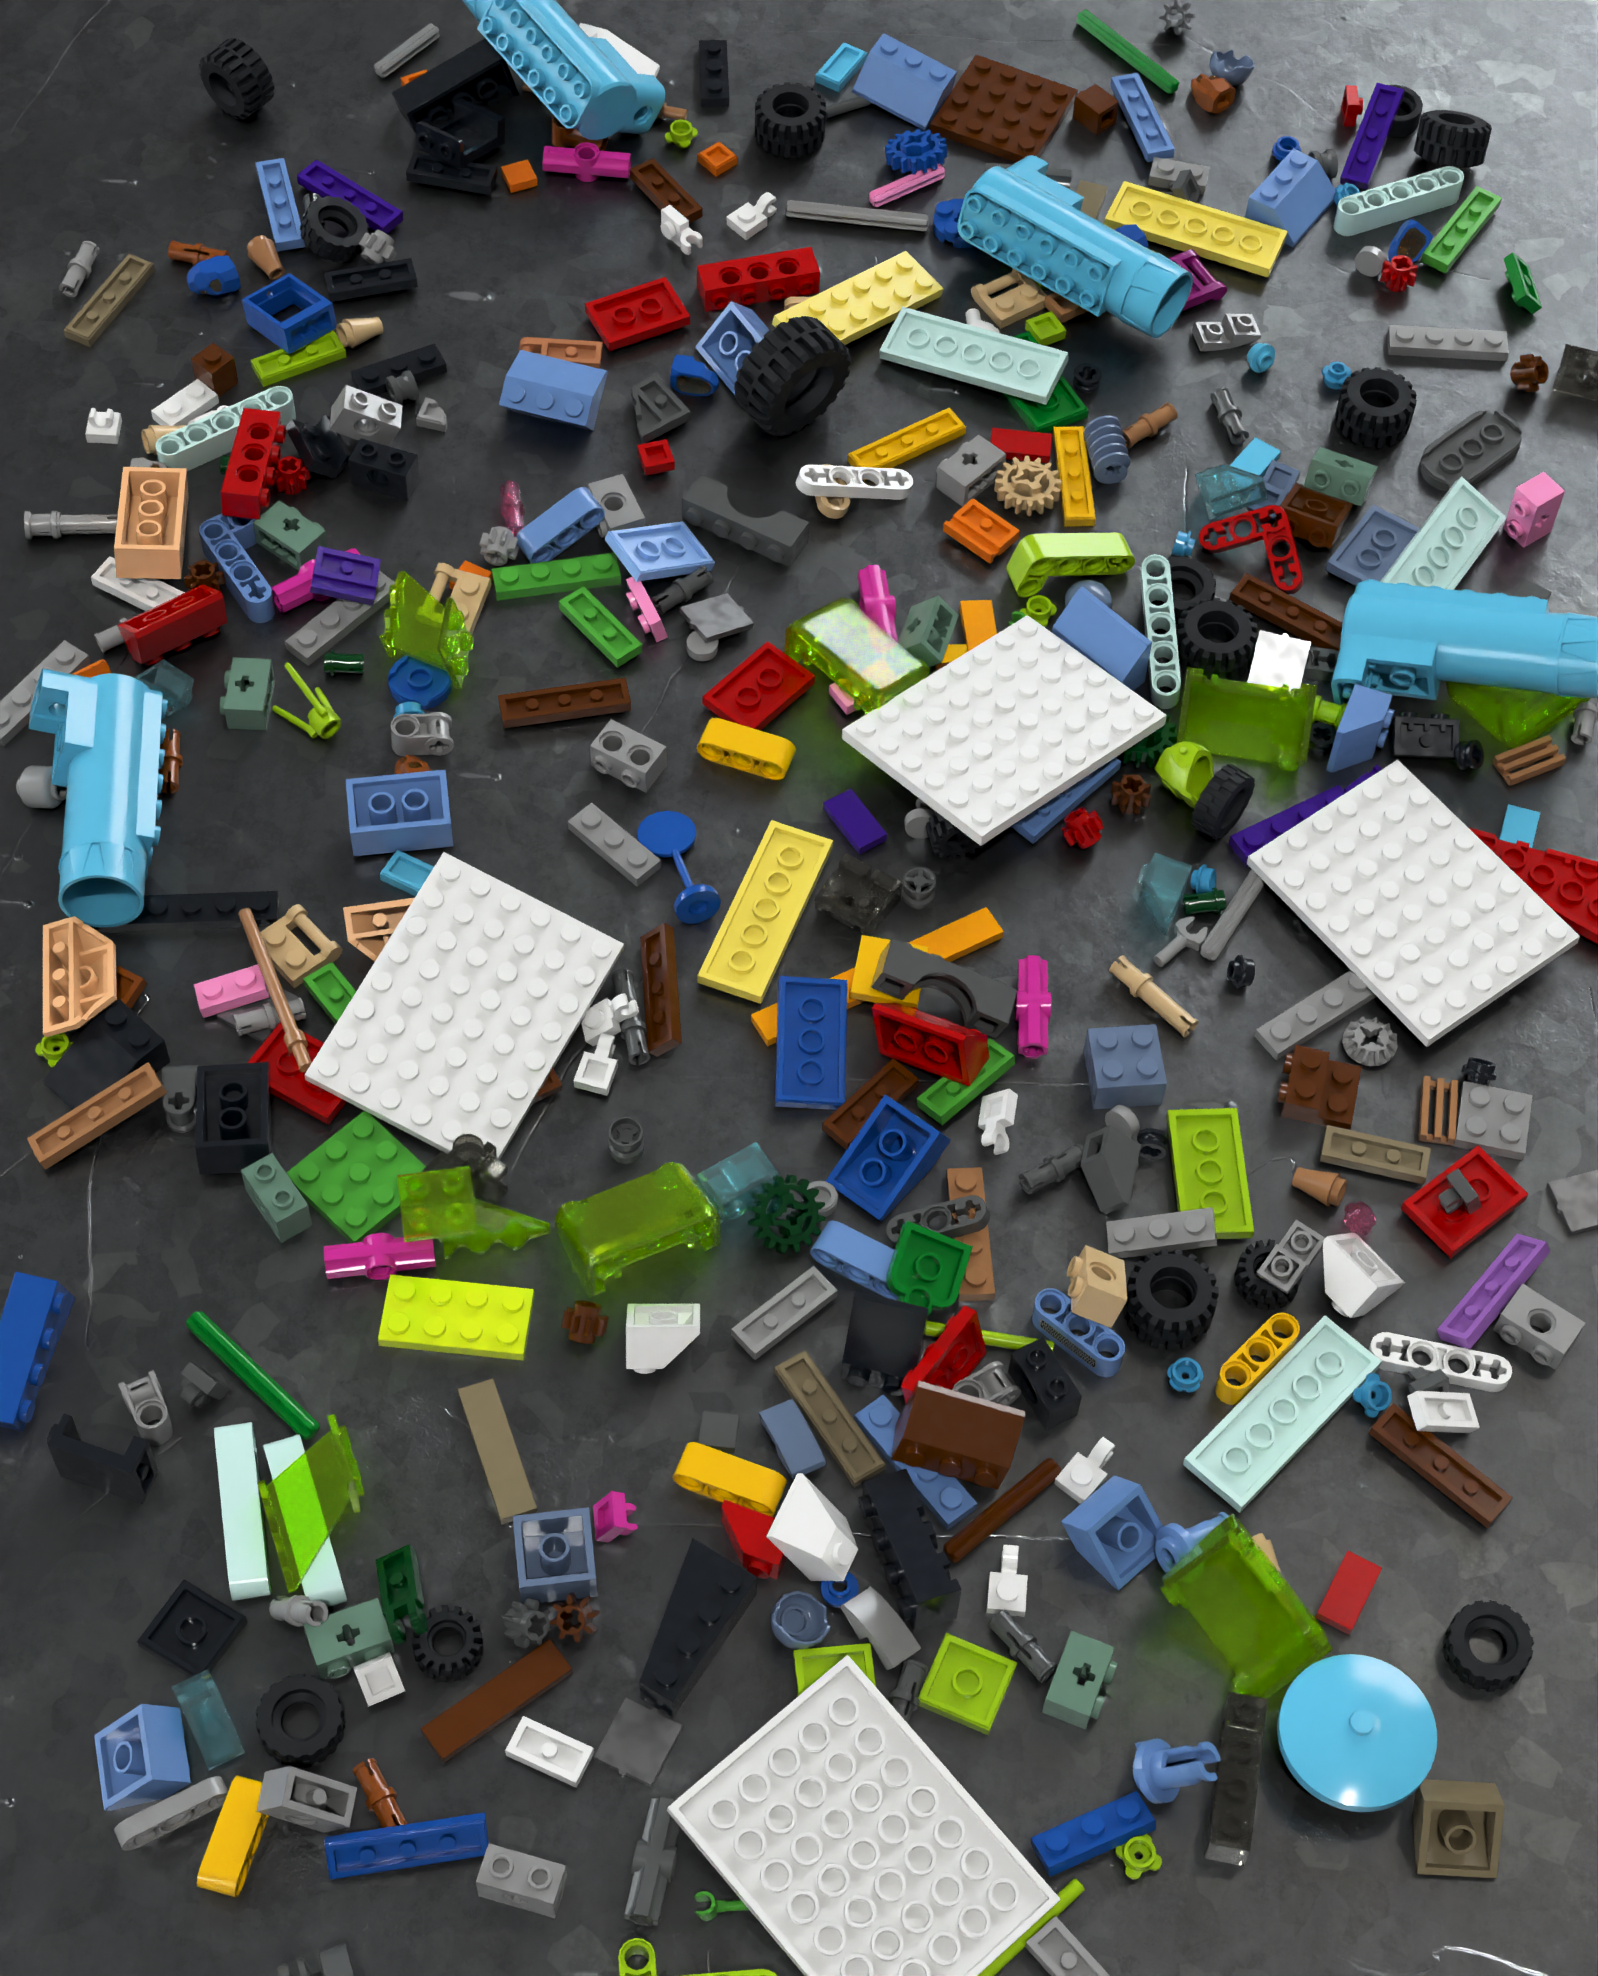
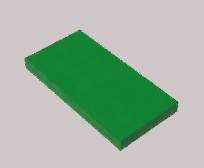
M1030 331L1013 336L1039 344ZM1062 374L1047 405L1003 393L1031 432L1048 433L1053 431L1054 427H1064L1088 418L1089 410Z

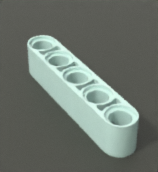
M1446 166L1344 197L1338 202L1333 228L1340 235L1352 236L1453 205L1459 199L1464 173L1457 167Z
M285 386L269 388L158 439L155 446L158 461L165 463L171 468H187V471L231 452L243 408L281 412V425H287L291 419H296L291 390Z
M1154 554L1145 558L1141 567L1145 637L1152 642L1148 662L1150 693L1155 706L1161 709H1169L1178 703L1181 686L1171 570L1169 561L1165 557ZM1159 572L1162 575L1159 577H1152L1149 575V573ZM1155 600H1161L1164 602V604L1157 606L1152 604L1151 602ZM1164 629L1167 633L1157 634L1154 630ZM1165 657L1169 659L1170 662L1159 663L1156 661V659ZM1168 686L1173 690L1165 693L1160 691L1159 688Z
M247 1422L214 1428L231 1599L232 1601L268 1596L271 1595V1582L253 1423Z
M300 1434L264 1444L263 1447L305 1596L311 1601H321L327 1607L347 1602Z

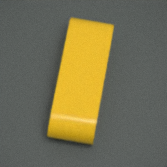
M712 718L708 721L696 748L700 756L709 761L776 781L782 780L785 777L796 753V747L788 739L719 718Z
M1283 1312L1271 1316L1223 1364L1215 1386V1392L1220 1401L1229 1405H1237L1295 1346L1300 1326L1294 1316ZM1274 1332H1281L1288 1338H1279ZM1250 1356H1259L1265 1362H1256ZM1227 1379H1235L1239 1381L1241 1385H1231L1230 1383H1228Z
M697 1442L687 1443L672 1477L676 1484L689 1491L722 1503L724 1500L771 1517H773L787 1484L786 1478L774 1470Z
M239 1775L233 1779L201 1862L197 1876V1887L235 1898L241 1893L269 1815L256 1812L262 1782Z

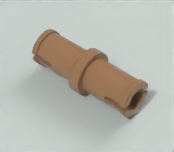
M1166 402L1152 413L1141 415L1137 422L1122 430L1125 446L1131 448L1147 436L1153 437L1158 433V429L1176 420L1178 415L1175 407L1171 403L1168 404Z

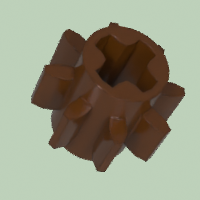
M1533 354L1520 355V362L1513 364L1510 375L1512 382L1518 386V390L1525 389L1526 392L1539 391V384L1546 382L1549 369L1546 362L1541 360V356L1534 357Z
M205 560L198 561L192 566H188L190 575L184 576L186 588H190V590L203 584L221 591L220 585L225 584L224 572L219 571L218 563L216 562L212 564Z
M1123 774L1121 783L1115 781L1112 783L1111 805H1117L1122 814L1135 813L1138 815L1141 805L1149 807L1151 784H1145L1141 775Z
M577 1300L575 1301L574 1308L567 1307V1310H564L561 1328L569 1329L568 1338L570 1340L592 1344L595 1343L596 1336L603 1337V1334L606 1333L609 1317L600 1315L601 1305L590 1301Z
M572 1592L567 1595L568 1605L559 1601L553 1605L558 1614L555 1619L550 1621V1624L558 1625L561 1630L560 1639L567 1635H573L575 1642L578 1643L583 1640V1629L591 1634L597 1630L596 1626L591 1622L595 1616L600 1614V1611L592 1610L589 1605L591 1601L590 1596L583 1600H577L575 1593ZM574 1610L580 1613L577 1618L579 1623L576 1625L570 1622L573 1618L571 1612Z

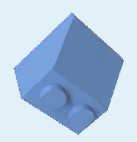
M1355 684L1337 729L1326 771L1335 772L1373 758L1376 747L1383 748L1395 710L1389 708L1393 695Z
M1115 1475L1061 1521L1076 1550L1117 1590H1120L1156 1558V1535L1158 1530L1163 1527L1142 1486Z
M140 1704L94 1735L103 1807L106 1811L166 1799L191 1783L180 1708Z

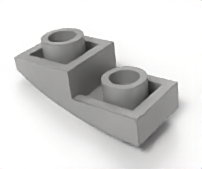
M1225 314L1222 322H1195L1191 329L1200 351L1230 349L1254 342L1261 337L1252 314Z
M1296 1219L1279 1245H1275L1256 1275L1288 1294L1323 1248L1325 1237Z
M871 1586L840 1606L859 1640L865 1637L868 1638L886 1670L894 1668L921 1649L903 1620Z

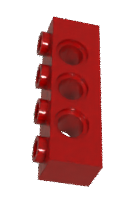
M812 247L697 266V289L705 312L725 309L731 301L744 306L819 293L820 270Z
M243 408L221 489L222 515L260 520L263 507L269 506L270 489L268 487L274 486L276 473L274 464L279 465L281 458V447L279 444H284L286 439V425H281V412Z

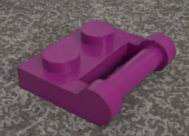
M1193 249L1168 258L1189 271L1193 276L1191 292L1183 311L1212 298L1219 300L1226 294L1227 287L1210 274L1199 261L1200 257ZM1189 269H1191L1197 275V277L1204 283L1205 286L1201 284V282L1195 277V275Z

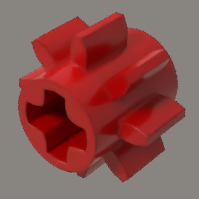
M1394 256L1391 262L1384 261L1380 281L1386 282V287L1391 291L1404 292L1407 285L1414 287L1418 266L1413 265L1412 260L1407 256Z
M287 456L280 459L279 465H275L274 484H277L278 492L283 491L286 494L294 495L301 492L302 489H307L306 480L311 479L310 471L304 467L302 459Z
M1082 807L1070 812L1064 818L1066 826L1061 829L1069 846L1077 843L1081 849H1084L1100 840L1101 834L1099 830L1104 827L1095 810L1088 813Z

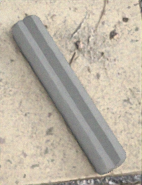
M430 23L376 62L374 64L375 73L381 78H386L437 40L440 36L438 27Z

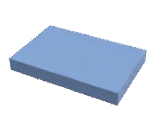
M683 521L608 531L605 537L607 544L636 582L691 574L699 569L700 566H705L707 568L706 571H712L715 561Z

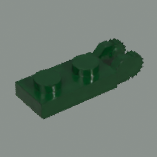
M408 1544L376 1559L382 1612L387 1621L388 1632L396 1645L406 1641L405 1628L401 1618L407 1615L410 1616V1624L418 1635L428 1630L427 1619L422 1610L424 1608L417 1553L412 1545Z

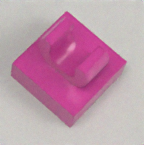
M611 1491L593 1505L596 1541L609 1543L619 1534L628 1536L638 1529L637 1524L627 1522V1516L636 1511V1506L631 1503H625V1493Z

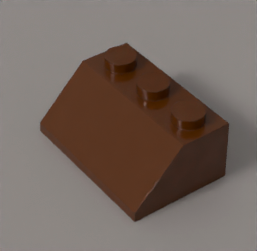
M918 1381L896 1423L891 1459L912 1467H920L941 1473L947 1477H955L976 1483L982 1487L998 1490L1011 1467L1026 1411Z

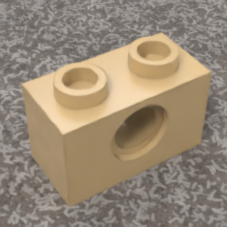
M1085 1245L1079 1257L1074 1256L1071 1259L1067 1269V1276L1070 1277L1068 1296L1071 1297V1312L1112 1328L1127 1302L1125 1261Z

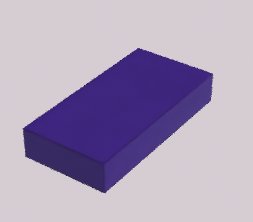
M852 789L823 802L824 811L859 855L887 841V833Z

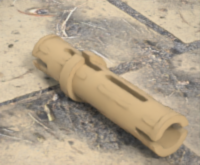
M1124 955L1118 958L1119 964L1117 961L1113 962L1109 972L1114 974L1130 989V994L1134 998L1140 997L1173 1026L1181 1036L1187 1037L1190 1034L1188 1029L1192 1032L1196 1028L1199 1021L1193 1018L1153 983V977L1150 974H1143Z

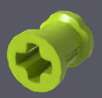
M1317 695L1308 722L1327 723L1334 726V729L1337 731L1347 703L1343 702L1339 705L1322 700V696Z

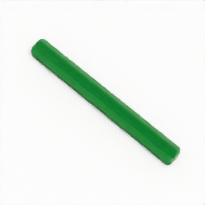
M1087 9L1078 13L1077 24L1163 91L1172 95L1178 90L1180 83L1178 79Z
M195 1311L191 1314L190 1318L186 1321L187 1328L291 1429L300 1434L303 1440L312 1439L320 1429L319 1423L204 1312Z

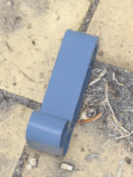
M221 513L204 521L199 527V533L205 557L212 564L218 563L219 571L224 572L226 587L247 617L255 623L268 622L275 615L272 590L245 551V549L257 543L253 525L256 519L224 516Z

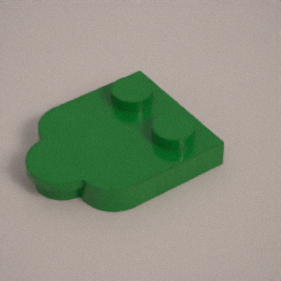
M906 1221L902 1224L887 1272V1285L898 1296V1301L929 1308L928 1316L932 1310H944L952 1305L958 1297L973 1246Z

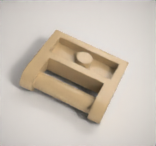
M1013 268L1012 272L985 285L978 284L971 288V295L974 301L1000 329L1046 308L1044 301L1047 295L1031 278ZM1015 283L1019 285L992 299L989 296Z
M438 563L434 572L436 578L424 608L419 609L416 620L428 627L471 638L491 588V579L454 569L446 563ZM447 582H455L443 616L435 614Z
M300 904L292 906L285 916L260 932L273 966L293 988L302 984L303 978L337 960L343 950L336 941H330L307 917L308 912ZM298 926L321 951L314 956L291 930Z

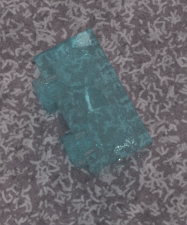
M755 1142L697 1174L696 1193L717 1223L720 1224L727 1219L734 1220L740 1217L746 1211L747 1206L756 1204L757 1201L751 1196L752 1193L762 1194L764 1191L760 1183L764 1181L773 1185V1176H779V1172Z

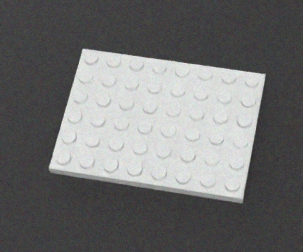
M1027 615L842 729V739L981 846L1164 726L1167 715Z
M1399 760L1391 763L1248 856L1247 865L1426 1047L1575 946L1580 938L1550 906Z
M443 852L304 1075L305 1080L456 1159L462 1154L465 1159V1153L466 1155L468 1153L478 1154V1156L489 1162L487 1171L484 1172L472 1162H466V1164L491 1176L534 1103L540 1088L544 1086L552 1068L554 1069L624 950V943Z
M848 1655L667 1807V1812L804 1976H978L1061 1900Z

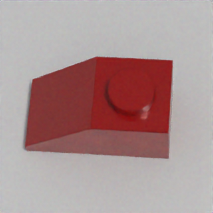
M724 1500L721 1506V1521L742 1567L747 1568L748 1572L758 1578L767 1579L771 1577L778 1580L787 1557L766 1537L775 1518Z

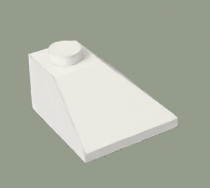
M1355 1232L1331 1235L1323 1240L1325 1293L1333 1300L1331 1302L1332 1306L1341 1315L1349 1318L1364 1316L1405 1283Z
M700 1303L627 1304L626 1369H634L635 1372L641 1374L653 1373L656 1369H664L700 1334Z
M798 1473L766 1537L810 1581H844L858 1551V1546L848 1521L803 1473Z

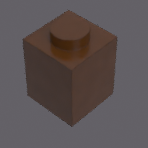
M1094 84L1086 90L1080 91L1075 96L1073 118L1097 136L1116 123L1119 101L1097 84Z
M215 343L210 344L191 358L194 379H199L218 394V398L238 384L234 357Z

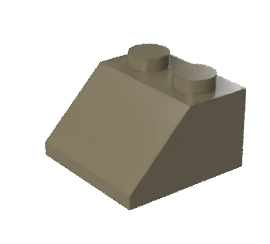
M1424 1779L1423 1783L1415 1791L1413 1807L1417 1874L1497 1878L1505 1805L1495 1783Z

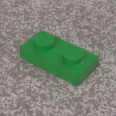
M1512 252L1503 258L1507 268L1505 276L1514 290L1511 293L1512 298L1517 306L1520 308L1524 306L1534 314L1542 308V304L1530 267Z

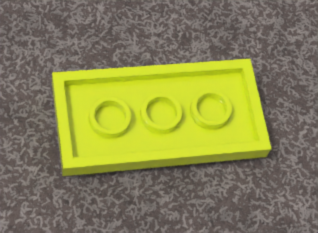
M390 1274L378 1335L379 1346L524 1361L534 1302V1289Z

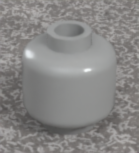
M31 765L21 773L16 782V791L27 807L53 809L66 799L67 787L51 784L53 766Z

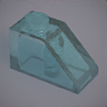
M1226 464L1207 468L1195 474L1209 520L1268 500L1262 476Z
M164 659L134 677L147 685L150 690L162 692V699L168 701L165 716H170L180 709H185L192 700L193 694L191 691L194 679Z
M1154 853L1150 864H1143L1137 882L1142 883L1140 898L1161 934L1167 935L1181 903L1182 896L1189 884L1192 865Z
M208 1669L172 1686V1690L208 1770L245 1753L219 1690Z

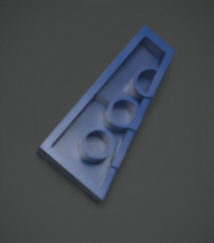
M15 1271L0 1319L1 1427L23 1432L26 1422L29 1423L33 1417L35 1399L44 1381L47 1369L75 1301V1297L56 1280Z

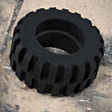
M808 316L790 318L787 323L782 322L776 325V329L773 331L769 330L763 336L764 338L751 348L752 352L744 358L743 366L741 369H738L736 375L737 381L734 383L737 403L765 432L772 435H790L791 432L796 433L802 430L805 425L809 426L812 424L816 417L822 416L827 411L826 408L830 403H834L838 397V392L843 390L846 384L845 378L849 377L851 359L846 345L821 321Z

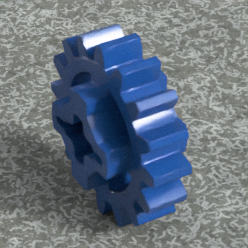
M916 129L914 133L905 130L902 135L895 134V139H889L888 145H885L887 165H892V170L901 168V173L903 174L910 171L912 174H916L919 170L927 173L928 168L936 170L938 169L937 164H944V158H947L946 139L940 138V133L932 135L931 130L921 132L920 129Z

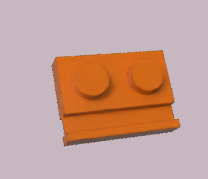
M973 498L953 514L949 522L946 520L943 524V532L989 564L993 562L995 556H1000L1015 543L1020 535L1019 529Z

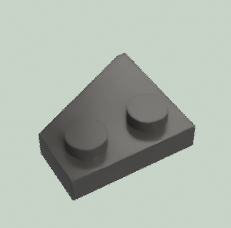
M656 374L631 387L638 433L642 444L691 420V411Z

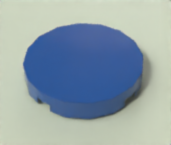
M420 653V656L412 657V654H409L393 664L388 675V687L392 698L399 704L416 702L421 705V710H426L438 706L447 699L452 691L453 679L449 665L439 656L430 653Z

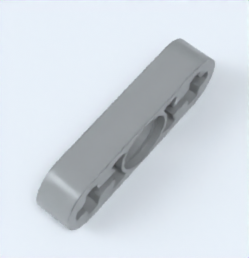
M221 1776L210 1777L126 1818L114 1829L122 1850L129 1851L139 1848L219 1808L224 1804L228 1789Z

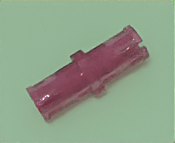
M514 481L505 482L506 489L504 484L500 486L502 496L500 512L501 516L505 519V528L511 530L514 537H516L519 529L522 530L524 528L523 516L525 515V506L523 503L521 504L519 484Z

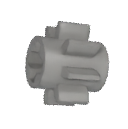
M376 230L371 235L366 232L359 242L360 249L363 250L361 257L371 265L390 262L397 254L394 251L395 248L392 247L395 241L380 230Z
M501 526L491 528L490 534L482 533L479 543L481 546L480 554L484 555L485 560L492 565H506L508 558L516 559L519 549L516 546L518 538L514 537L513 532L508 528Z

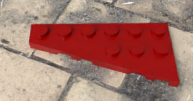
M1469 828L1575 932L1598 944V861L1547 848L1546 852L1529 848L1530 843L1517 840L1516 844L1499 840L1496 834Z

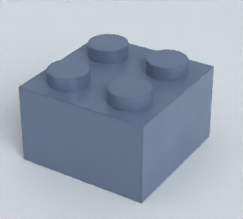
M1156 1024L1087 1029L1083 1051L1093 1109H1108L1116 1105L1126 1107L1162 1105L1167 1081Z
M589 1507L513 1516L521 1603L524 1604L527 1598L538 1600L539 1603L566 1600L567 1595L572 1592L575 1593L577 1599L586 1598L587 1596H598Z

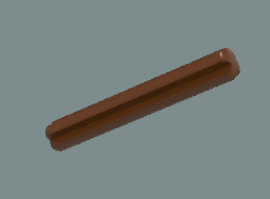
M1046 1458L947 1541L943 1546V1552H945L946 1556L953 1563L959 1562L1050 1485L1060 1474V1466L1052 1458Z

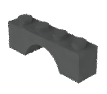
M702 474L682 498V519L694 526H699L713 532L718 537L733 541L747 550H753L764 555L774 562L791 567L808 544V521L783 510L762 518L745 516L730 505L727 485Z
M891 939L880 954L871 988L903 1000L909 993L917 989L932 988L939 990L951 997L959 1006L966 1027L976 1029L993 1038H997L1009 1024L1017 993L1016 989L1007 986L1002 981L992 980L975 973L974 970L968 967H960L944 960L939 955L926 953L914 948L907 942Z

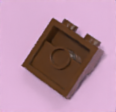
M1296 483L1280 507L1285 510L1289 518L1293 537L1308 540L1316 547L1331 549L1340 535L1343 524L1351 513L1353 504ZM1276 516L1273 527L1278 526L1277 521L1282 519V517Z
M1295 1045L1293 1054L1286 1053L1282 1073L1288 1074L1287 1083L1281 1082L1277 1102L1283 1103L1281 1117L1350 1130L1362 1067L1329 1060L1330 1052Z

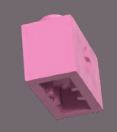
M1545 472L1516 487L1503 529L1523 548L1552 531L1565 491Z

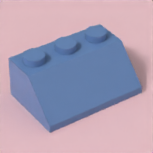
M883 33L870 50L852 93L926 131L953 90L957 71Z
M1293 148L1249 196L1245 218L1288 231L1285 244L1294 247L1333 204L1336 190L1318 160Z
M731 301L695 348L735 395L734 383L737 381L738 369L742 368L744 358L752 352L751 348L764 338L763 336L769 329L752 309Z
M520 350L506 374L499 406L510 411L594 431L608 371Z
M1083 586L1079 588L1053 625L1052 633L1134 691L1145 682L1152 642Z
M446 769L346 779L349 829L353 856L393 853L397 850L403 852L454 846Z

